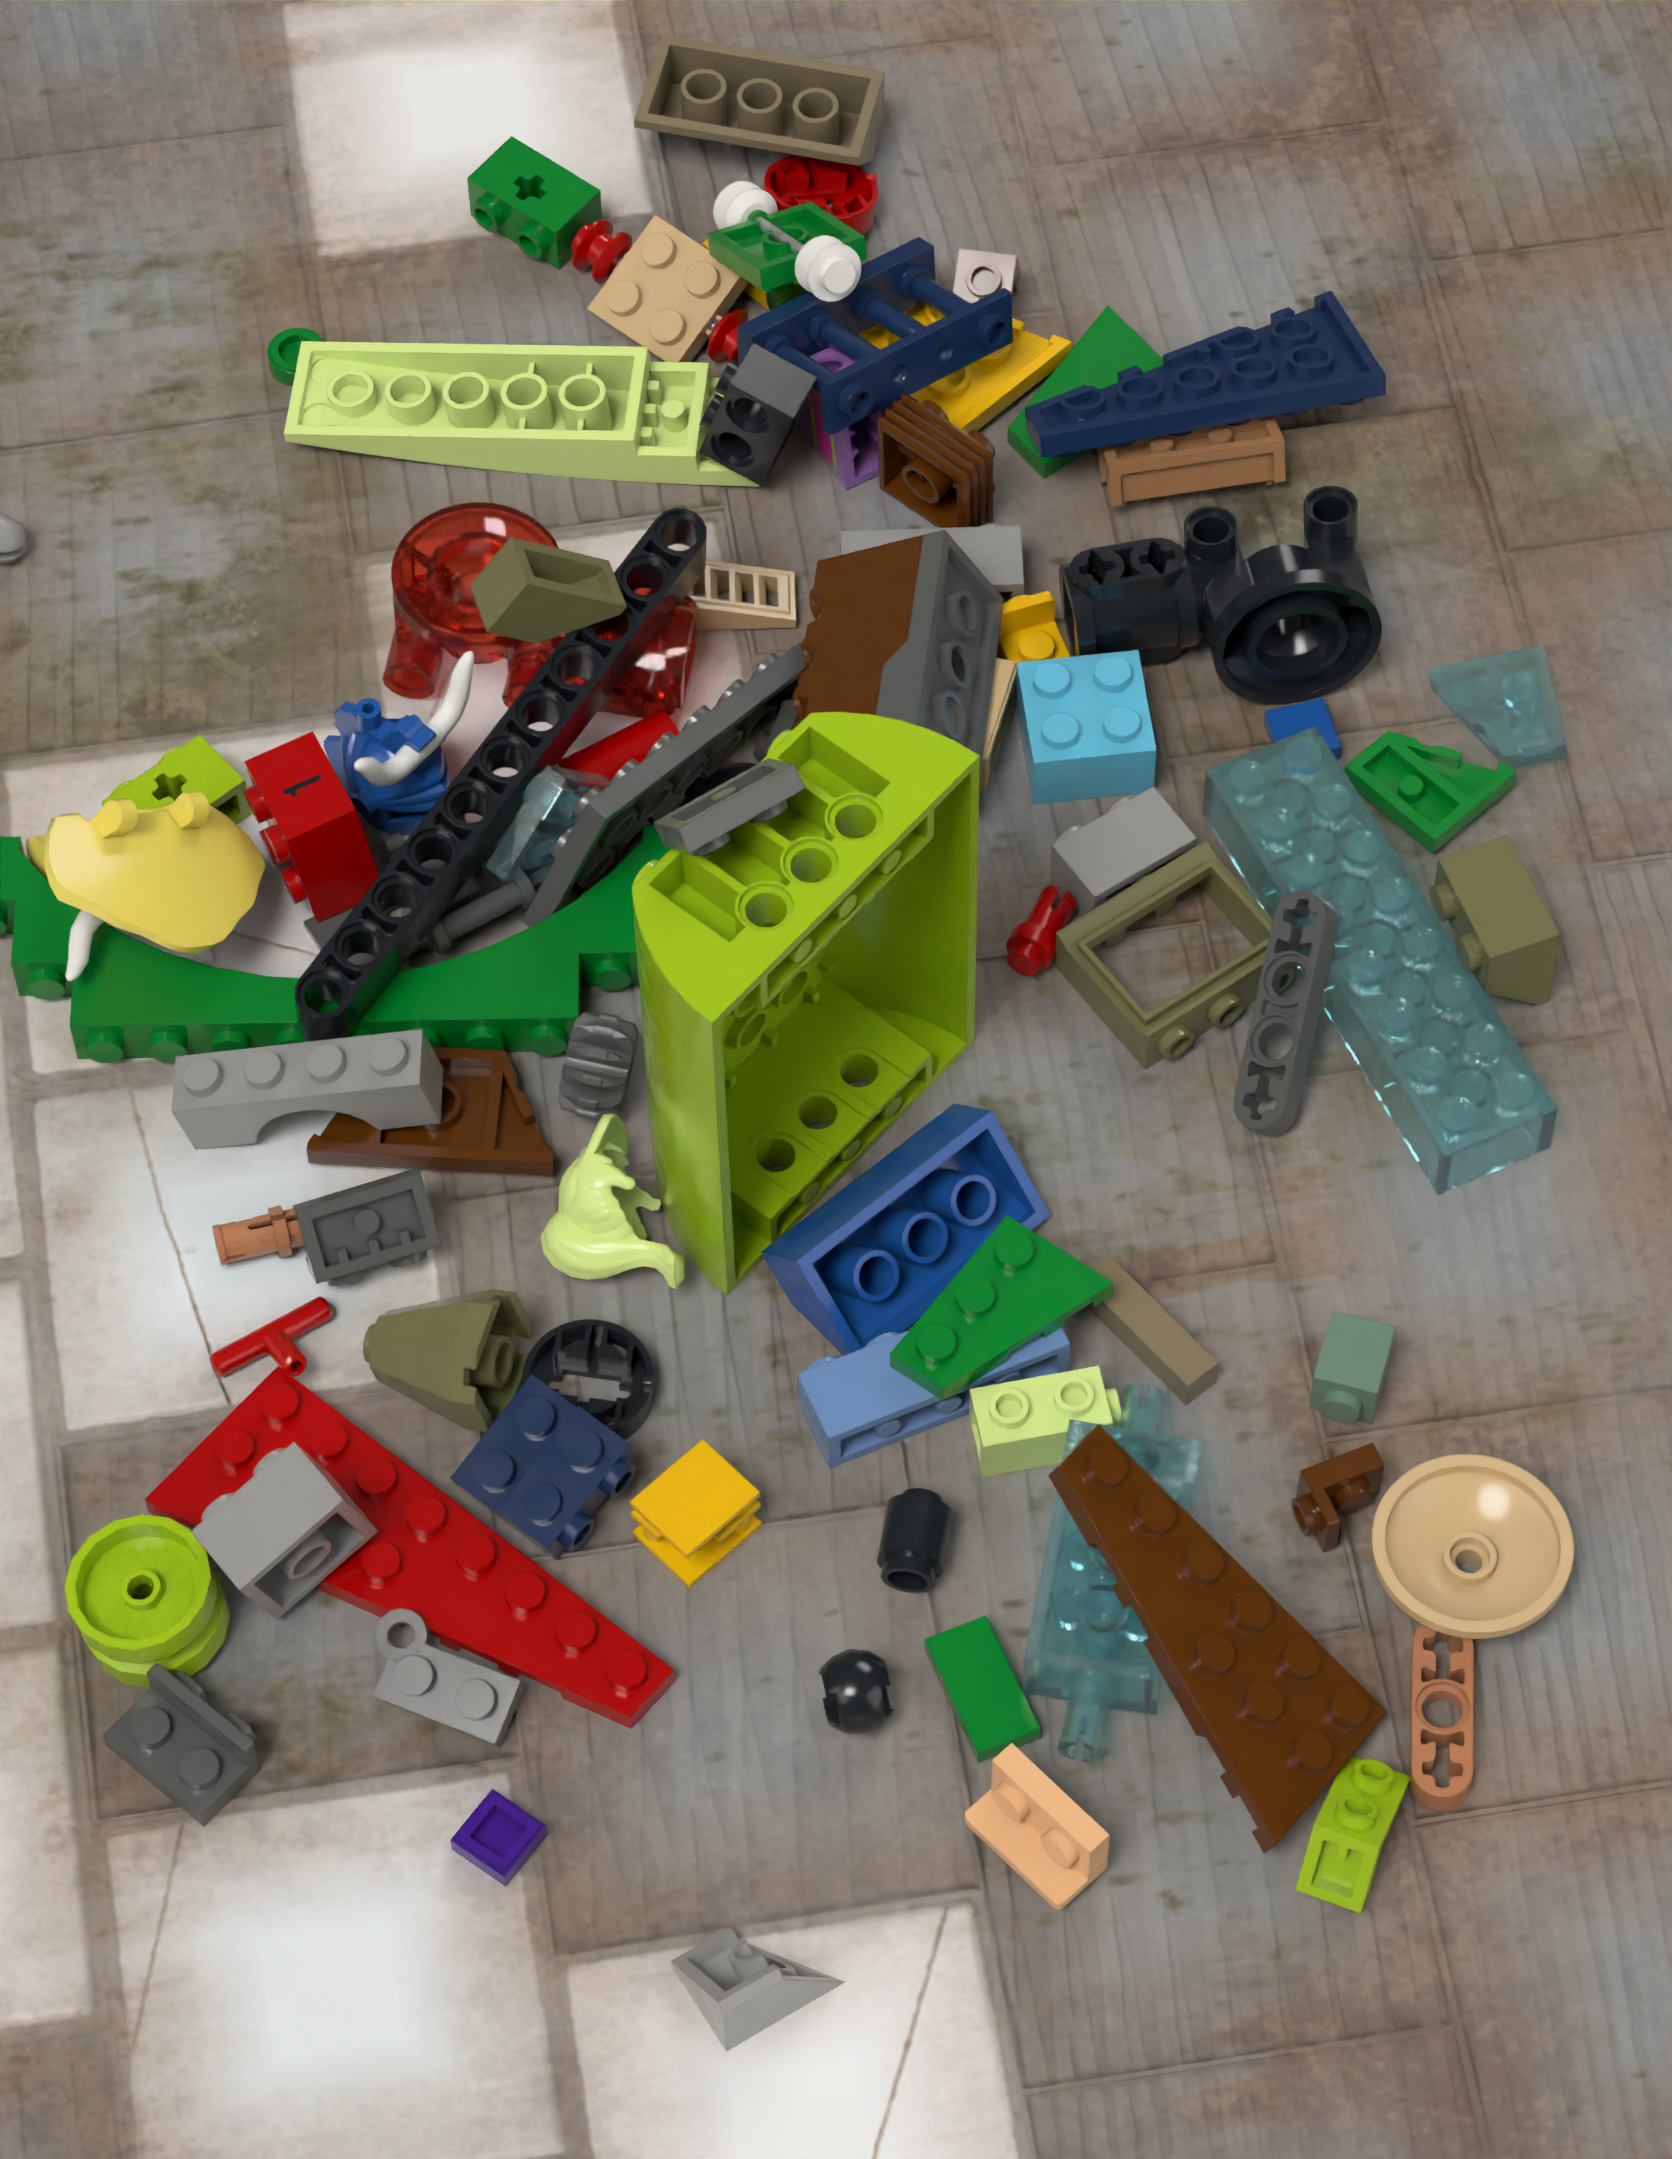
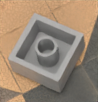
M295 1442L291 1443L286 1449H276L262 1458L253 1470L254 1477L234 1494L227 1493L214 1500L203 1512L202 1522L191 1531L239 1591L276 1620L378 1532L331 1474Z

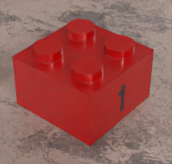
M309 732L244 761L253 786L243 790L257 823L260 824L267 821L269 827L259 831V834L274 865L286 863L287 868L280 870V874L294 904L306 901L317 923L356 906L378 878L379 873L357 811L314 732Z

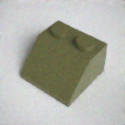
M1506 835L1438 858L1435 885L1430 886L1429 889L1430 900L1438 919L1441 922L1449 921L1456 935L1455 947L1463 968L1467 972L1475 971L1484 991L1487 993L1534 1005L1550 1002L1560 933L1509 836Z

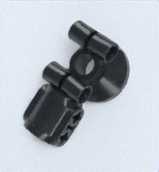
M1323 486L1311 491L1303 502L1304 548L1290 544L1275 545L1264 548L1249 558L1243 559L1238 543V521L1234 514L1225 508L1205 506L1194 510L1186 517L1184 521V548L1181 544H1177L1169 539L1149 538L1091 548L1080 552L1070 563L1060 564L1059 567L1062 609L1072 656L1138 650L1141 665H1147L1178 657L1185 648L1197 646L1199 640L1205 635L1216 673L1228 689L1245 699L1265 704H1291L1312 700L1342 687L1355 678L1368 665L1378 649L1382 635L1380 615L1358 550V503L1356 497L1346 488L1339 486Z

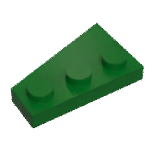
M1107 305L1010 424L1007 433V443L1043 479H1046L1091 449L1079 451L1070 457L1049 456L1041 458L1026 430L1025 408L1083 385L1103 389L1118 383L1117 372L1136 365L1144 373L1162 366L1163 359Z

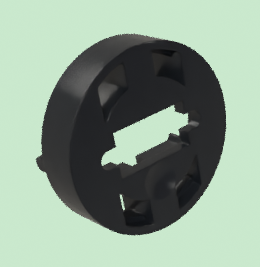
M582 1319L562 1324L550 1330L532 1347L523 1367L522 1384L526 1382L531 1374L547 1386L551 1382L562 1383L563 1374L619 1381V1390L629 1392V1397H617L616 1401L589 1398V1402H583L578 1400V1396L560 1395L574 1406L583 1408L605 1426L608 1425V1428L624 1440L632 1436L644 1424L653 1406L655 1395L652 1362L646 1348L630 1331L608 1321ZM611 1343L627 1351L626 1359L618 1350L611 1346ZM553 1389L559 1394V1389Z

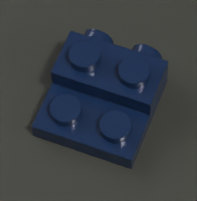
M531 1374L450 1479L455 1485L555 1560H558L566 1549L574 1551L584 1542L595 1523V1519L591 1516L607 1496L613 1499L626 1488L635 1473L636 1467L632 1463L638 1455L630 1443L583 1408L574 1406Z

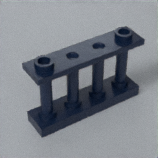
M917 237L861 265V275L856 287L848 296L834 302L823 301L808 291L736 327L739 363H742L752 344L755 343L816 376L817 379L813 388L821 392L823 431L833 435L893 404V401L901 400V394L911 395L1013 343L1011 292L1003 287L971 304L936 283L934 246ZM924 302L946 317L925 326L904 312ZM879 325L899 337L900 340L879 349L858 335ZM832 347L855 363L834 373L809 356Z

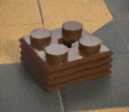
M901 394V402L893 401V409H885V417H877L880 489L937 527H979L985 525L986 521L993 522V493L995 492L993 458L995 457V449L991 442L978 431L971 430L966 433L951 423L943 409L935 402L927 399L919 402L909 394Z

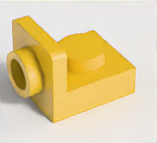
M1050 591L1034 595H1019L1003 603L997 646L1001 659L1014 661L1017 666V662L1070 657L1055 622V600Z

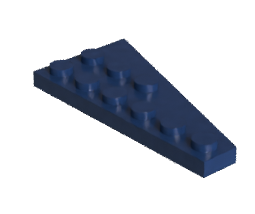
M1328 291L1315 296V307L1295 314L1294 310L1287 307L1271 313V324L1256 330L1237 326L1164 354L1163 365L1142 373V369L1135 365L1117 372L1118 383L1103 389L1083 385L1025 408V425L1041 458L1049 456L1063 458L1073 456L1082 450L1098 447H1125L1132 445L1137 440L1164 435L1185 436L1194 430L1219 425L1240 426L1250 422L1251 419L1279 414L1288 416L1299 415L1308 409L1333 404H1358L1366 398L1386 395V374L1333 292Z

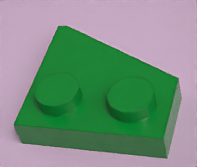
M1387 731L1345 765L1343 780L1431 853H1434L1515 785L1517 771L1511 766L1499 763L1496 771L1463 762L1461 761L1463 752L1443 746H1425L1415 738Z

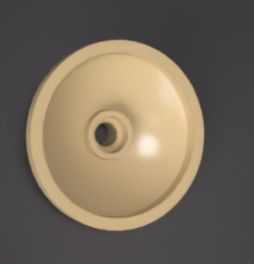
M1456 1454L1435 1458L1412 1468L1388 1489L1374 1517L1371 1532V1556L1374 1569L1384 1590L1395 1604L1411 1618L1424 1626L1447 1635L1461 1638L1487 1639L1505 1636L1525 1629L1541 1619L1554 1607L1565 1590L1570 1577L1574 1559V1541L1570 1522L1563 1507L1554 1494L1535 1476L1521 1467L1498 1458L1475 1454ZM1463 1562L1471 1563L1478 1571L1475 1573L1463 1572L1456 1565Z

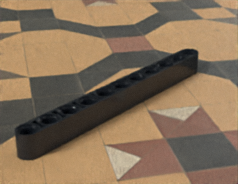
M673 508L663 512L655 519L614 572L627 606L626 609L618 616L565 635L299 978L295 986L297 1024L301 1034L309 1042L346 1038L350 1035L700 579L706 566L707 527L697 513L685 508ZM683 544L690 548L684 551H675L668 548V546ZM639 588H649L655 590L656 593L640 595L633 591ZM606 632H614L622 637L616 640H605L600 638L599 635ZM571 677H581L588 682L581 685H570L565 683L564 680ZM536 722H546L553 727L545 731H536L528 726ZM500 768H512L518 771L517 774L510 777H500L493 772ZM466 813H475L483 817L475 823H464L457 820L459 816ZM429 860H441L447 863L444 868L438 870H428L421 866ZM394 906H403L411 910L408 915L402 917H391L384 913L387 909ZM358 953H367L375 957L372 962L364 965H356L348 961L352 955ZM320 1001H332L339 1005L335 1010L327 1013H319L310 1008Z

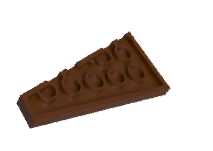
M1097 1424L1076 1444L1048 1476L1088 1546L1097 1548L1101 1552L1117 1580V1583L1112 1586L1124 1609L1130 1606L1133 1608L1149 1638L1143 1641L1196 1736L1206 1737L1226 1771L1220 1778L1232 1799L1240 1796L1258 1827L1252 1831V1834L1263 1853H1266L1277 1846L1385 1716L1387 1711Z

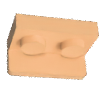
M1013 1743L1007 1746L992 1760L991 1789L965 1812L964 1821L979 1838L1054 1909L1061 1910L1107 1869L1110 1835Z

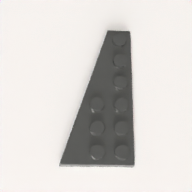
M798 643L781 657L775 653L770 654L757 667L747 683H744L741 679L734 681L721 695L714 708L709 709L706 705L701 706L686 721L678 735L674 736L670 731L665 733L651 747L645 760L641 763L635 759L629 760L615 774L609 787L602 790L595 786L583 796L572 813L578 819L575 826L569 828L558 839L550 852L556 860L522 919L527 926L532 927L559 911L568 894L576 900L593 887L595 880L607 868L613 857L617 861H621L643 840V826H655L653 822L678 808L686 797L682 792L699 775L704 780H707L721 767L724 759L736 747L741 738L748 742L763 728L765 723L778 714L782 701L793 700L794 691L798 687L799 675L808 670L802 658V643Z

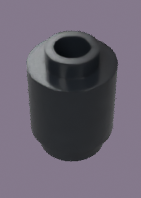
M911 1488L905 1490L903 1494L890 1498L887 1503L877 1563L882 1569V1581L891 1588L909 1593L926 1592L933 1588L935 1579L943 1573L953 1511L942 1501V1498L937 1493L923 1488Z

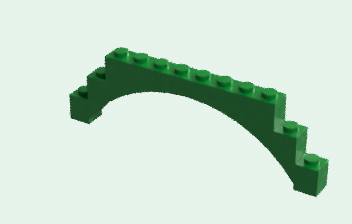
M643 826V840L611 873L575 901L534 926L475 952L433 965L398 971L347 1037L423 1029L432 1047L534 1052L545 1056L557 1055L566 1051L575 1020L582 1014V987L620 990L627 986H639L632 885L639 871L648 862L655 859L659 861L671 848L664 847L655 826ZM20 836L0 837V935L13 933L11 965L19 996H33L38 999L51 1000L64 995H72L70 1030L77 1059H91L100 1063H112L127 1058H154L164 1062H175L176 1056L309 1042L301 1034L297 1024L295 986L299 978L263 976L216 968L164 952L125 935L114 927L107 926L106 923L101 924L93 934L89 962L82 974L75 980L68 981L65 976L68 962L70 928L81 909L58 901L48 880L25 857ZM320 1001L310 1008L319 1013H327L335 1010L339 1005L332 1001Z

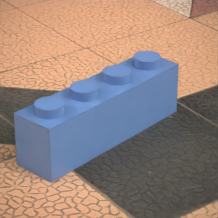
M1063 1328L1058 1329L1045 1338L1040 1334L1011 1352L1007 1362L942 1401L890 1367V1353L908 1331L900 1334L888 1332L871 1340L865 1348L842 1357L831 1355L820 1358L810 1364L805 1371L798 1373V1406L830 1469L969 1414V1389L1069 1371L1070 1342Z

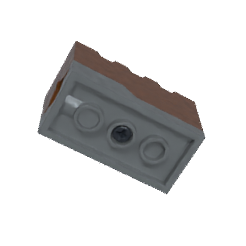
M945 529L817 562L814 587L809 594L810 609L816 620L807 625L806 637L801 645L802 658L808 670L799 675L798 687L794 691V708L800 720L791 726V730L795 729L810 713L815 712L872 714L902 720L948 737L980 755L981 770L1004 598Z

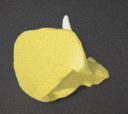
M199 791L182 793L174 803L155 808L137 809L135 803L127 798L110 800L104 804L92 820L86 821L80 813L61 814L56 818H51L47 834L34 835L33 838H27L26 851L29 861L48 880L58 901L81 909L70 928L68 962L65 976L68 981H73L82 974L89 962L93 934L103 923H106L107 926L113 925L143 936L170 950L193 954L202 962L213 963L214 956L210 949L221 944L232 932L238 921L254 905L258 886L266 867L262 854L251 838L225 814L210 806L206 796Z

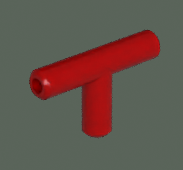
M319 1296L210 1354V1364L218 1376L224 1377L268 1353L287 1376H299L307 1367V1359L291 1340L331 1320L332 1310L325 1298Z

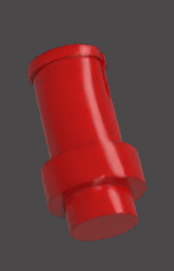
M1045 886L1040 891L1038 900L1026 921L1018 924L1013 929L1006 942V949L1009 953L1007 956L1008 965L1018 974L1035 976L1038 971L1047 969L1056 957V932L1067 925L1070 917L1076 912L1078 905L1072 894L1066 891L1056 909L1052 908L1061 887Z

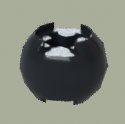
M848 1649L832 1656L820 1668L819 1675L822 1676L826 1698H822L828 1724L843 1733L866 1734L880 1728L893 1715L894 1709H891L886 1686H890L887 1667L882 1657L867 1650Z

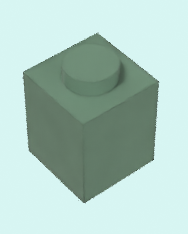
M1332 1310L1313 1375L1309 1408L1322 1411L1327 1417L1339 1422L1361 1421L1373 1424L1392 1356L1396 1326Z

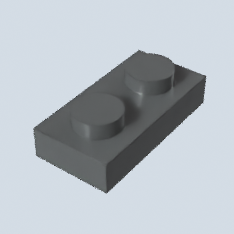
M768 758L653 823L664 847L685 853L692 852L694 856H700L725 845L730 840L728 832L750 820L751 823H760L779 815L788 807L786 799L805 789V786L794 764Z

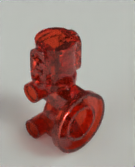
M472 502L440 509L420 520L406 533L396 549L391 567L395 631L382 678L384 685L390 691L410 699L427 698L435 692L445 650L456 659H460L464 653L472 651L475 656L474 664H489L503 658L507 659L508 674L502 700L510 708L566 634L536 644L488 633L481 619L470 585L510 537L559 548L555 539L542 524L526 513L505 505ZM639 588L633 591L640 595L656 593L655 590L649 588ZM687 595L598 711L646 718L660 710L671 716L675 708H684L693 674L699 630V609L696 602ZM606 632L599 635L600 638L605 640H616L622 637L614 632ZM571 677L564 680L565 683L570 685H581L588 682L581 677Z

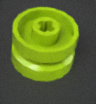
M140 1514L114 1520L89 1536L72 1558L64 1585L68 1612L81 1632L82 1638L104 1672L130 1686L150 1688L146 1672L155 1663L160 1664L173 1676L178 1671H182L191 1677L206 1667L223 1645L230 1621L227 1593L214 1570V1565L207 1551L191 1533L192 1530L169 1517Z

